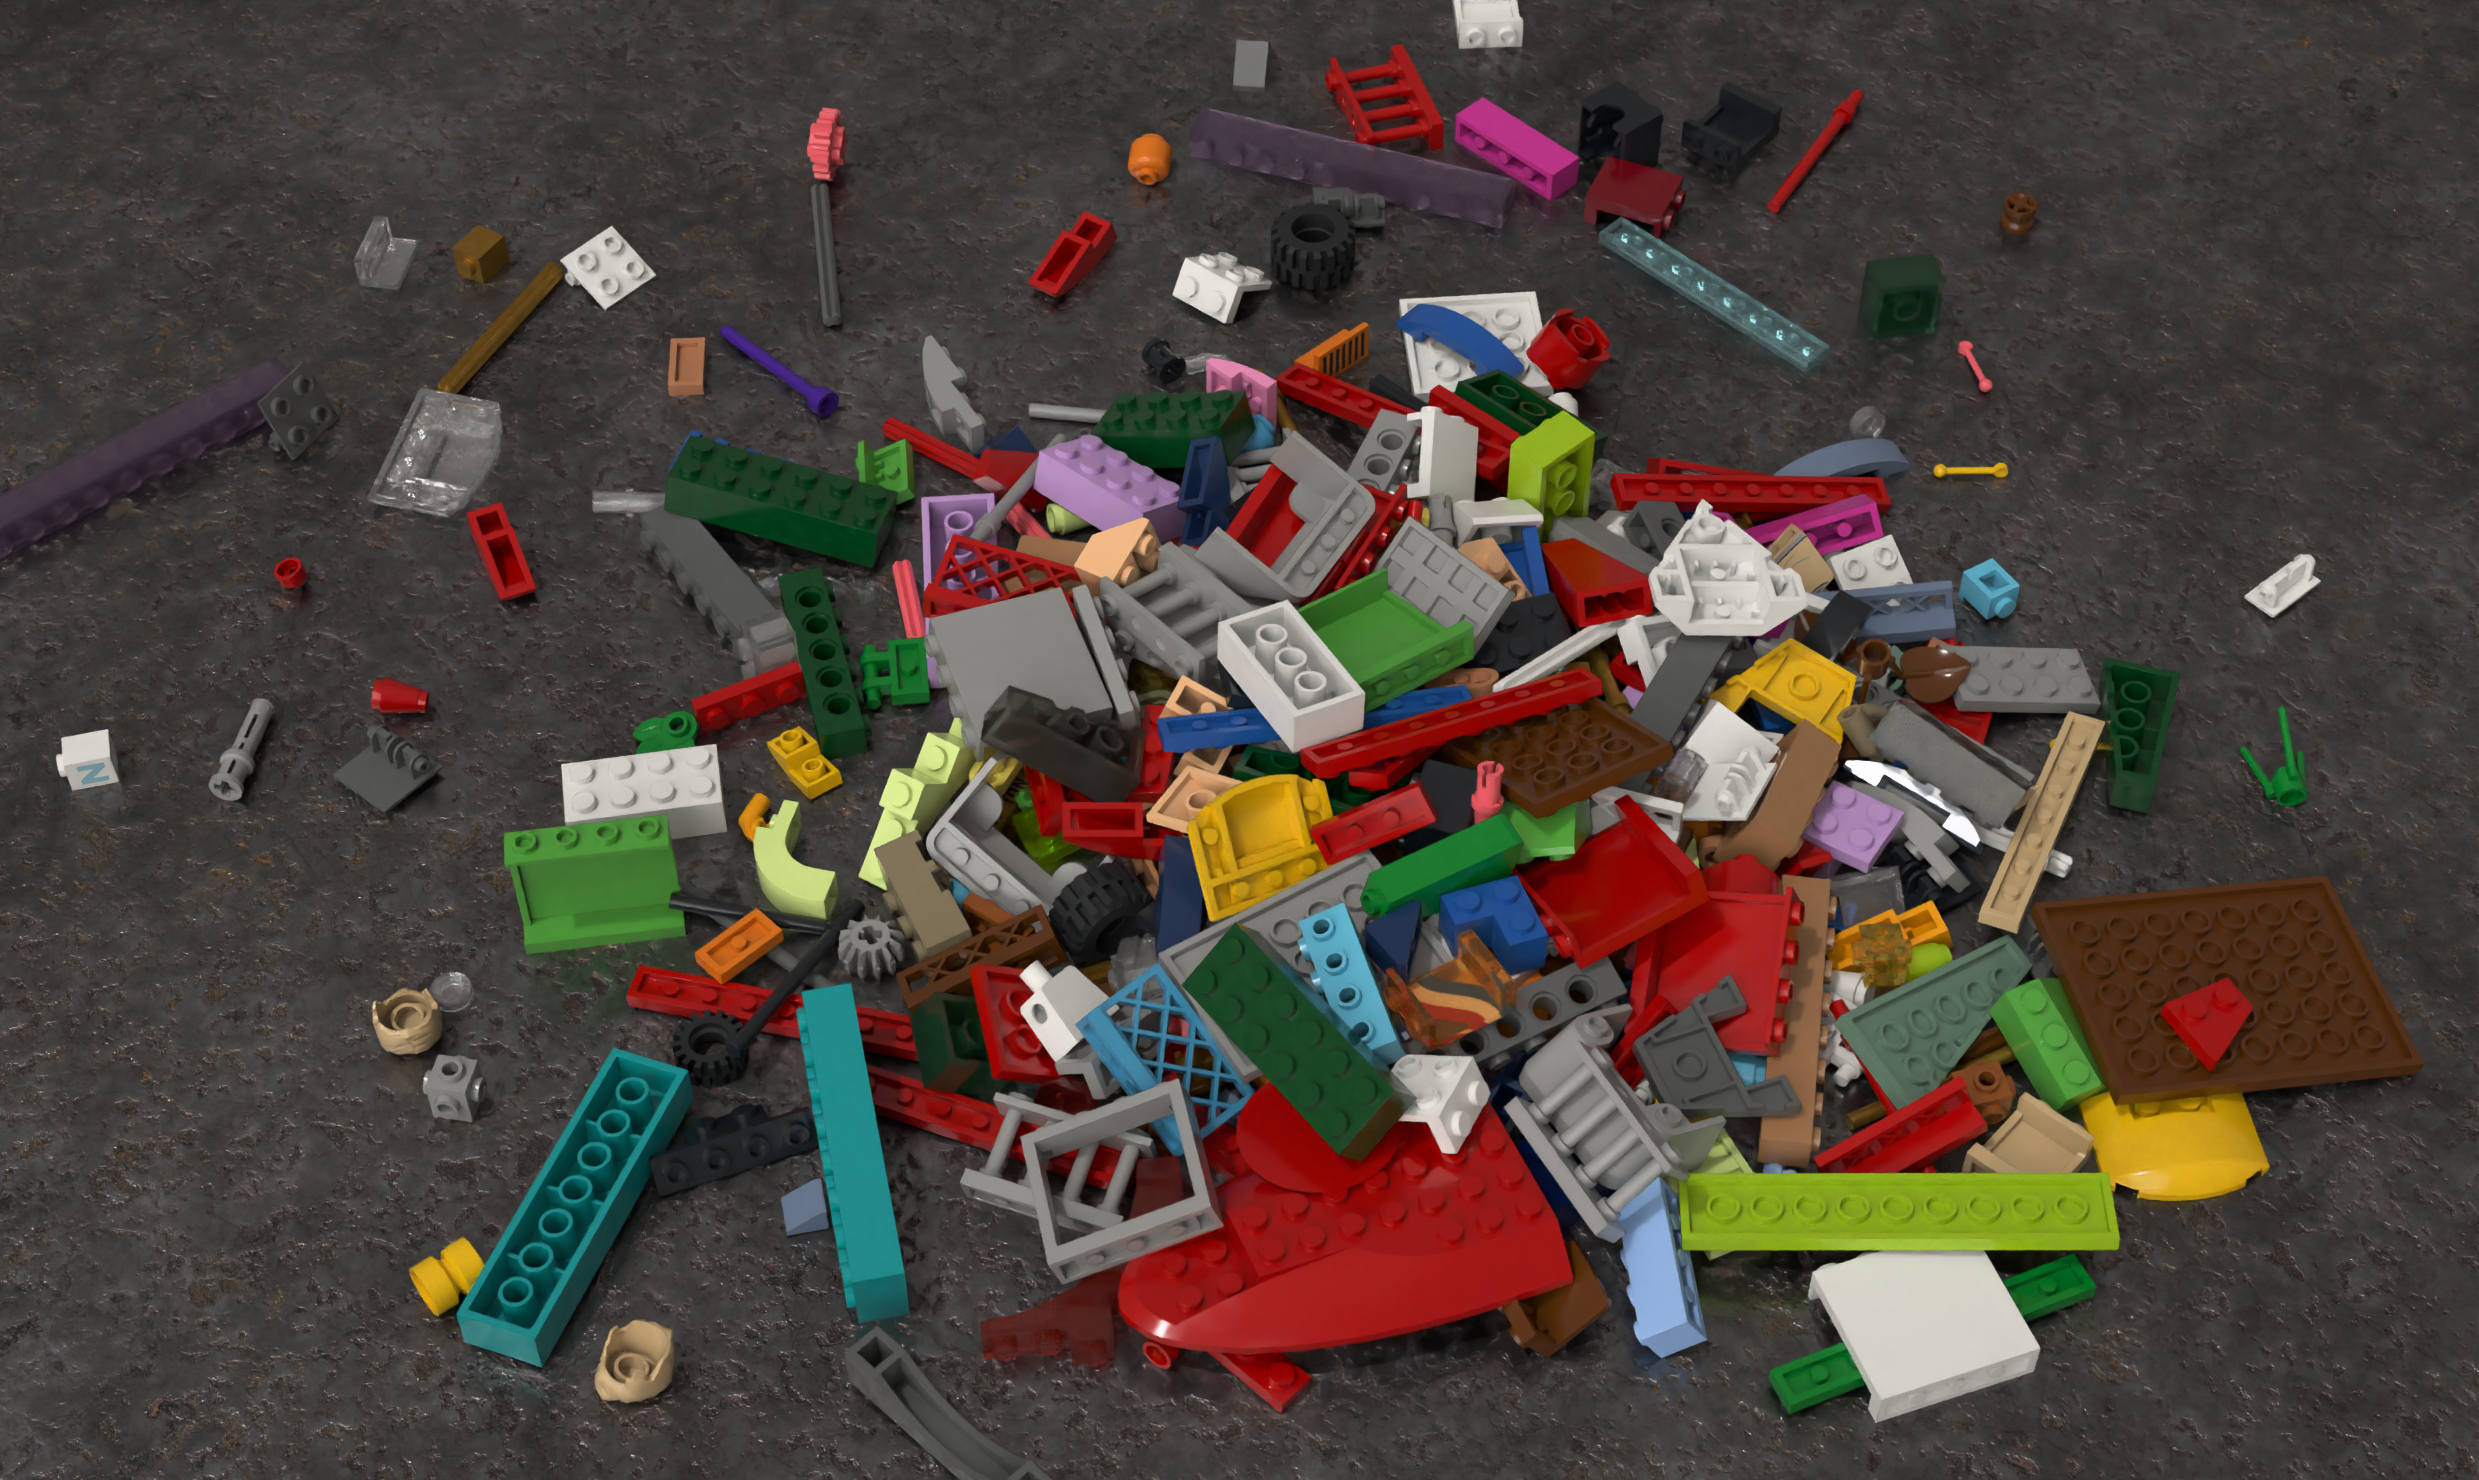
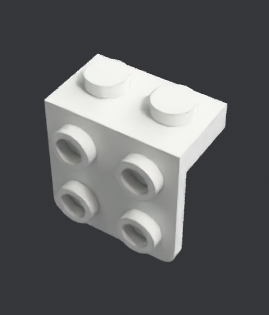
M1219 252L1218 255L1202 253L1199 257L1185 258L1172 295L1224 324L1233 323L1243 292L1268 290L1272 285V281L1263 277V271L1251 266L1244 267L1238 264V259L1231 254Z
M1892 534L1878 540L1874 539L1854 545V549L1847 552L1841 549L1822 556L1834 573L1839 590L1913 584ZM1901 598L1891 599L1886 604L1898 606L1904 603L1905 600Z
M1406 1054V1056L1400 1058L1395 1063L1391 1071L1417 1099L1398 1121L1427 1122L1441 1152L1457 1154L1491 1094L1487 1083L1484 1081L1473 1057Z

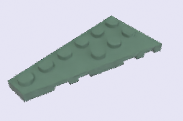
M2007 934L1841 1015L1834 1025L1896 1109L1899 1110L1938 1088L1942 1080L1992 1018L1989 1010L2004 992L2016 988L2033 965L2011 936Z

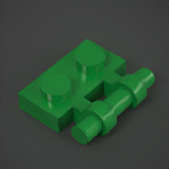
M924 637L888 640V651L878 652L877 647L872 644L863 647V655L859 661L860 671L864 674L861 690L868 709H878L881 706L883 695L890 694L893 705L930 702ZM882 670H890V676L879 677V673Z

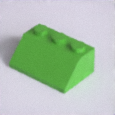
M2036 978L2004 992L1989 1010L2040 1099L2046 1102L2054 1111L2060 1114L2078 1106L2081 1102L2091 1097L2108 1092L2059 978Z

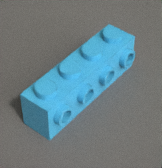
M1344 902L1299 921L1303 937L1297 939L1305 961L1313 960L1316 971L1310 973V977L1317 993L1320 996L1326 995L1329 1006L1386 1066L1406 1056L1355 922Z

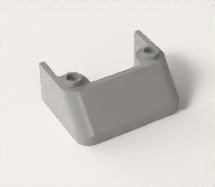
M1294 430L1270 457L1269 461L1298 483L1290 493L1289 504L1292 511L1305 524L1270 568L1267 567L1219 527L1211 533L1193 556L1242 595L1300 603L1305 601L1314 592L1375 511V500L1373 495L1364 486Z
M1004 748L990 757L929 832L926 839L927 851L936 862L971 892L983 899L994 901L1001 909L1013 916H1017L1042 904L1048 916L1049 911L1054 907L1052 904L1055 898L1062 893L1061 890L1066 885H1069L1076 876L1085 873L1089 868L1080 862H1067L1051 876L993 827L1003 812L1004 801L1000 792L988 781L1012 753L1009 749ZM1108 854L1100 865L1109 862L1112 865L1120 856ZM1040 921L1031 924L1035 927V933L1043 929Z
M1629 1003L1578 1016L1528 1059L1519 1075V1082L1530 1098L1539 1103L1584 1063L1572 1047L1578 1040L1593 1048L1598 1045L1609 1055L1633 1010ZM1611 1066V1070L1665 1142L1667 1140L1672 1142L1682 1153L1685 1160L1681 1164L1685 1170L1689 1171L1700 1168L1727 1122L1725 1118L1720 1115L1690 1123L1682 1112L1672 1104L1656 1103L1645 1106L1617 1070ZM1593 1077L1550 1115L1552 1118L1550 1123L1558 1133H1564L1607 1093L1597 1079ZM1616 1108L1573 1147L1574 1153L1584 1165L1588 1164L1624 1132L1630 1124L1619 1109ZM1640 1140L1596 1180L1607 1188L1618 1190L1654 1157L1642 1140ZM1664 1172V1173L1661 1174L1659 1177H1660V1178H1665V1177H1668V1176H1670V1175H1668V1174H1666V1173Z

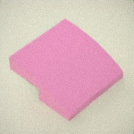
M1216 358L1207 360V393H1215L1220 390L1246 392L1252 415L1260 414L1266 418L1277 433V381L1239 363Z

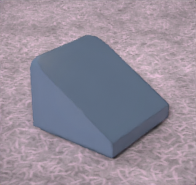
M821 1178L812 1180L781 1197L787 1236L829 1228Z

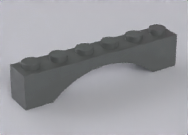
M875 1326L844 1352L849 1381L959 1480H1052L1031 1460L1003 1449L965 1420L934 1388L908 1352L879 1326Z

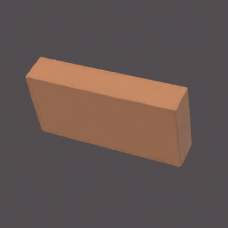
M705 337L671 339L668 373L669 396L704 395L707 353Z

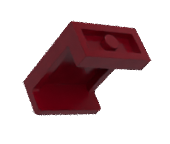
M1608 156L1585 196L1583 221L1596 225L1603 211L1652 224L1654 226L1653 239L1660 241L1665 230H1671L1676 210L1681 211L1684 206L1687 194L1686 191L1682 190L1684 176Z

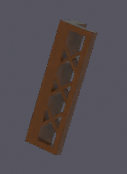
M1042 904L895 975L907 1007L914 1018L919 1017L943 1022L962 1013L965 1007L976 1004L969 971L977 963L1026 969L1038 960L1048 971L1067 962L1068 958L1053 931ZM1040 921L1042 930L1028 937L1021 935L1025 927ZM996 941L1004 942L999 951L993 954L984 953L988 945ZM961 958L967 960L964 968L956 972L948 971L953 962ZM924 976L931 977L927 986L912 992L909 983Z

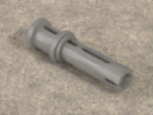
M262 698L252 701L251 708L232 748L222 753L220 758L221 767L218 773L211 777L208 784L211 792L217 797L229 801L241 798L244 791V780L252 774L255 767L253 756L263 738L271 717L275 713V706L270 701Z

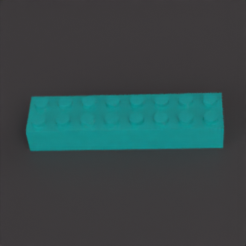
M851 983L802 991L804 1008L796 1009L847 1309L856 1308L859 1323L910 1314L904 1266Z
M613 1047L456 1313L466 1343L539 1367L544 1366L652 1175L649 1157L665 1152L694 1100L688 1070Z

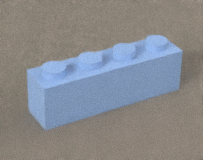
M1658 1177L1620 1211L1621 1217L1617 1220L1626 1231L1622 1236L1624 1248L1620 1249V1256L1629 1273L1630 1284L1627 1285V1293L1632 1305L1635 1307L1637 1321L1634 1322V1331L1637 1339L1643 1346L1647 1345L1660 1358L1706 1341L1707 1336L1690 1250L1681 1249L1678 1194L1663 1179Z

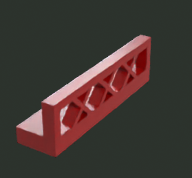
M1958 1076L1815 1156L1813 1159L1818 1173H1913L1988 1131L1985 1120L1970 1099L1967 1084L1961 1076Z

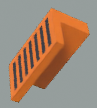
M1363 322L1350 331L1346 329L1341 330L1296 359L1295 364L1298 362L1332 377L1338 376L1368 356L1369 324Z

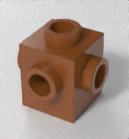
M1999 1061L1988 1064L1974 1063L1967 1066L1964 1070L1951 1073L1950 1081L1958 1076L1963 1078L1967 1084L1972 1103L1987 1125L1996 1124L2009 1117L2012 1100L2016 1099V1089L2011 1076L2004 1075Z

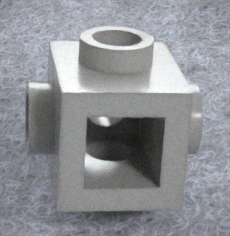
M438 1054L433 1069L427 1070L423 1080V1093L428 1096L433 1116L467 1122L474 1121L487 1090V1080L482 1077L478 1060L462 1055L453 1057Z

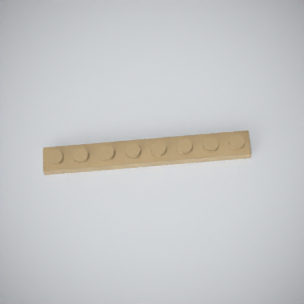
M2068 711L1981 907L1978 922L2018 933L2102 738L2106 721Z

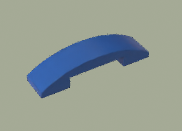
M1418 304L1396 321L1397 328L1417 340L1423 342L1430 336L1475 363V374L1477 376L1497 369L1502 370L1515 379L1524 373L1525 367L1498 338L1478 323L1453 310L1437 305Z

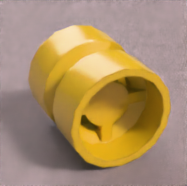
M460 1237L445 1246V1249L441 1251V1260L429 1256L410 1267L409 1273L426 1305L436 1316H439L459 1304L460 1292L466 1296L468 1295L485 1265L470 1242L465 1237Z

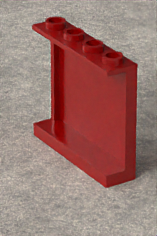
M1273 463L1226 530L1229 536L1269 568L1305 524L1292 511L1289 504L1290 493L1298 483ZM1360 483L1373 495L1375 500V511L1363 526L1369 535L1345 572H1342L1327 595L1363 578L1365 574H1371L1375 568L1378 554L1382 548L1387 549L1393 539L1394 529L1399 522L1404 523L1407 519L1409 501H1407L1406 484L1402 483L1395 495Z
M1628 794L1614 801L1620 821L1587 838L1578 851L1573 854V857L1559 861L1548 859L1521 874L1514 867L1510 877L1518 876L1548 934V939L1553 937V942L1563 959L1570 957L1580 970L1710 901L1700 869Z
M1787 886L1785 895L1707 891L1710 901L1639 938L1629 996V1005L1633 1010L1625 1024V1034L1657 994L1667 998L1680 1013L1690 1006L1691 1001L1701 993L1707 994L1717 986L1719 980L1731 975L1747 1005L1744 1014L1711 1024L1726 1053L1779 1057L1780 1044H1785L1788 1037V1021L1784 1018L1786 1004H1791L1794 996V982L1790 979L1792 965L1798 964L1800 955L1799 941L1796 940L1798 926H1803L1805 920V904L1799 899L1793 887Z

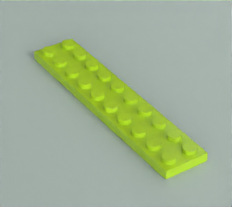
M1688 1173L1690 1177L1684 1182L1678 1179L1682 1250H2118L2120 1243L2109 1173Z

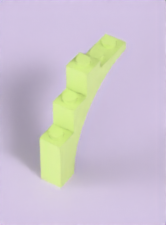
M954 718L949 733H927L914 768H892L879 805L884 807V811L858 877L887 891L874 848L914 830H918L923 840L941 810L969 778V772L976 762V757L972 748L966 749L961 734V727L963 725L960 718Z

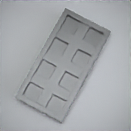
M1411 516L1407 518L1371 572L1372 574L1382 568L1387 569L1388 590L1443 627L1448 628L1462 620L1474 627V657L1516 596L1515 592Z
M1087 584L1072 588L1077 625L1112 703V720L1124 752L1134 750L1138 742L1137 733L1140 732L1142 724L1138 714L1140 713V706L1134 690L1129 691L1126 683L1128 675L1122 658L1117 660L1114 651L1117 648L1110 627L1105 628L1103 622L1105 616L1098 596L1091 597Z
M1941 645L1939 648L1955 653L1971 663L1970 671L1952 695L1958 711L2068 713V711L2078 714H2096L2101 705L2077 649Z

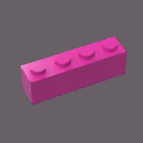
M1484 97L1456 114L1455 141L1549 201H1552L1577 184L1580 157Z
M1865 494L1743 530L1767 549L1793 523L1806 534L1820 555L1884 537L1876 502Z

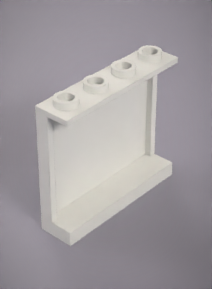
M1984 1250L1866 1251L1855 1259L1839 1264L1828 1263L1812 1272L1808 1297L1810 1301L1817 1298L1821 1299L1871 1393L1868 1410L1875 1423L2034 1372L2041 1348Z

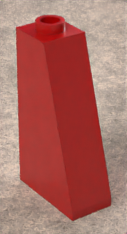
M1575 538L1540 544L1549 590L1554 592L1556 599L1579 628L1632 618L1636 615L1653 614L1651 589L1648 582L1649 576Z

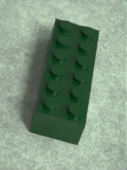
M690 435L667 475L664 511L873 568L894 526L898 492L879 485H871L853 480L846 476H838L816 470L810 466L798 465L776 457L765 456L740 447H732L707 438Z
M1235 922L1181 985L1340 1156L1362 1162L1417 1099L1382 1060L1256 930Z

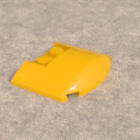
M1294 774L1268 775L1250 779L1214 797L1199 811L1194 819H1191L1186 828L1210 921H1216L1242 912L1339 863L1327 865L1310 833L1312 825L1333 817L1325 781L1313 779L1311 782Z
M2108 1091L2091 1097L2078 1105L2085 1129L2094 1137L2092 1151L2099 1172L2109 1173L2112 1191H2115L2116 1183L2125 1187L2139 1190L2137 1198L2159 1201L2199 1200L2224 1195L2245 1187L2246 1179L2252 1177L2258 1171L2263 1176L2270 1167L2242 1093L2115 1106Z

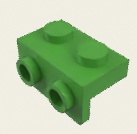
M905 438L875 452L865 440L857 443L858 457L855 459L859 471L860 482L879 485L886 489L897 491L896 505L915 497L913 450Z

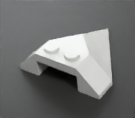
M1704 499L1698 504L1693 517L1686 521L1665 551L1662 561L1657 567L1653 568L1648 578L1655 607L1685 635L1762 636L1807 608L1808 605L1801 576L1790 567L1785 570L1771 560L1772 553L1732 521L1727 520L1723 522L1719 517L1715 516L1712 513L1713 506Z

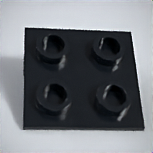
M1890 844L1885 849L1886 860L1873 865L1875 872L1908 910L1932 900L1938 912H1942L1984 891L1953 854L1949 858L1971 883L1961 893L1955 891L1948 884L1943 888L1940 887L1926 871L1931 867V864L1925 858L1919 861L1904 845Z

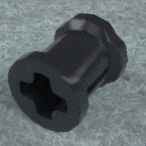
M1155 338L1143 348V361L1156 369L1157 376L1162 382L1171 383L1182 375L1186 368V362L1181 356H1177L1171 351L1170 344L1166 339Z

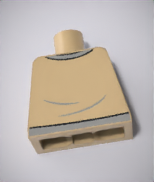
M1791 523L1767 548L1772 553L1771 560L1784 570L1790 567L1801 576L1805 592H1829L1825 587L1834 578V573L1806 534Z

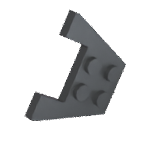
M1731 975L1719 980L1717 986L1707 994L1701 993L1691 1001V1005L1676 1016L1674 1014L1670 1015L1635 1040L1632 1052L1658 1102L1676 1106L1686 1118H1707L1720 1115L1723 1117L1797 1115L1800 1112L1801 1103L1785 1074L1745 1087L1711 1025L1712 1023L1745 1013L1747 1004Z

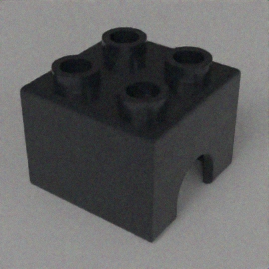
M1617 81L1582 100L1578 152L1588 160L1607 155L1653 168L1658 165L1659 149L1661 147V128L1664 120L1663 113L1657 106H1652L1641 98L1635 90L1629 89L1620 81Z
M1427 759L1421 773H1413L1410 784L1421 781L1438 813V818L1436 822L1399 836L1397 849L1404 851V857L1473 826L1474 809L1471 807L1472 794H1475L1477 787V770Z

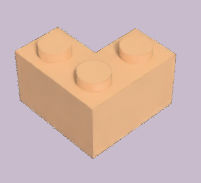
M1182 675L1159 718L1234 709L1227 707L1224 697ZM1234 745L1223 749L1211 747L1192 749L1185 752L1173 774L1179 776L1187 765L1218 774Z

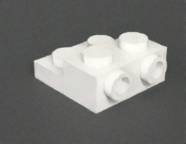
M1661 611L1655 613L1652 617L1636 615L1635 617L1624 619L1625 625L1617 629L1627 664L1639 665L1646 689L1682 632Z

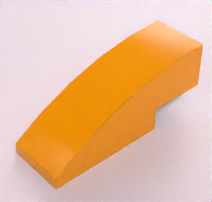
M1930 900L1900 915H1896L1892 908L1835 934L1833 952H1826L1825 955L1828 960H1833V970L1868 973L1890 968V962L1894 960L1896 951L1935 942L1937 945L1945 944L1950 948L1953 947V943L1947 926L1934 902Z

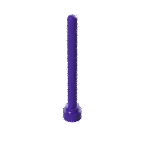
M725 325L721 328L720 334L723 338L806 397L808 406L814 413L825 418L836 410L839 397L828 387H814L730 325Z

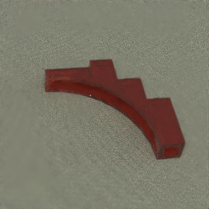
M1179 1156L1136 1161L1137 1188L1128 1220L1184 1200ZM1129 1261L1086 1276L1076 1286L1045 1304L1016 1315L980 1321L984 1360H1010L1016 1356L1033 1354L1050 1356L1061 1351H1071L1072 1365L1097 1366L1104 1362L1116 1361L1112 1316H1120L1118 1292L1121 1276Z

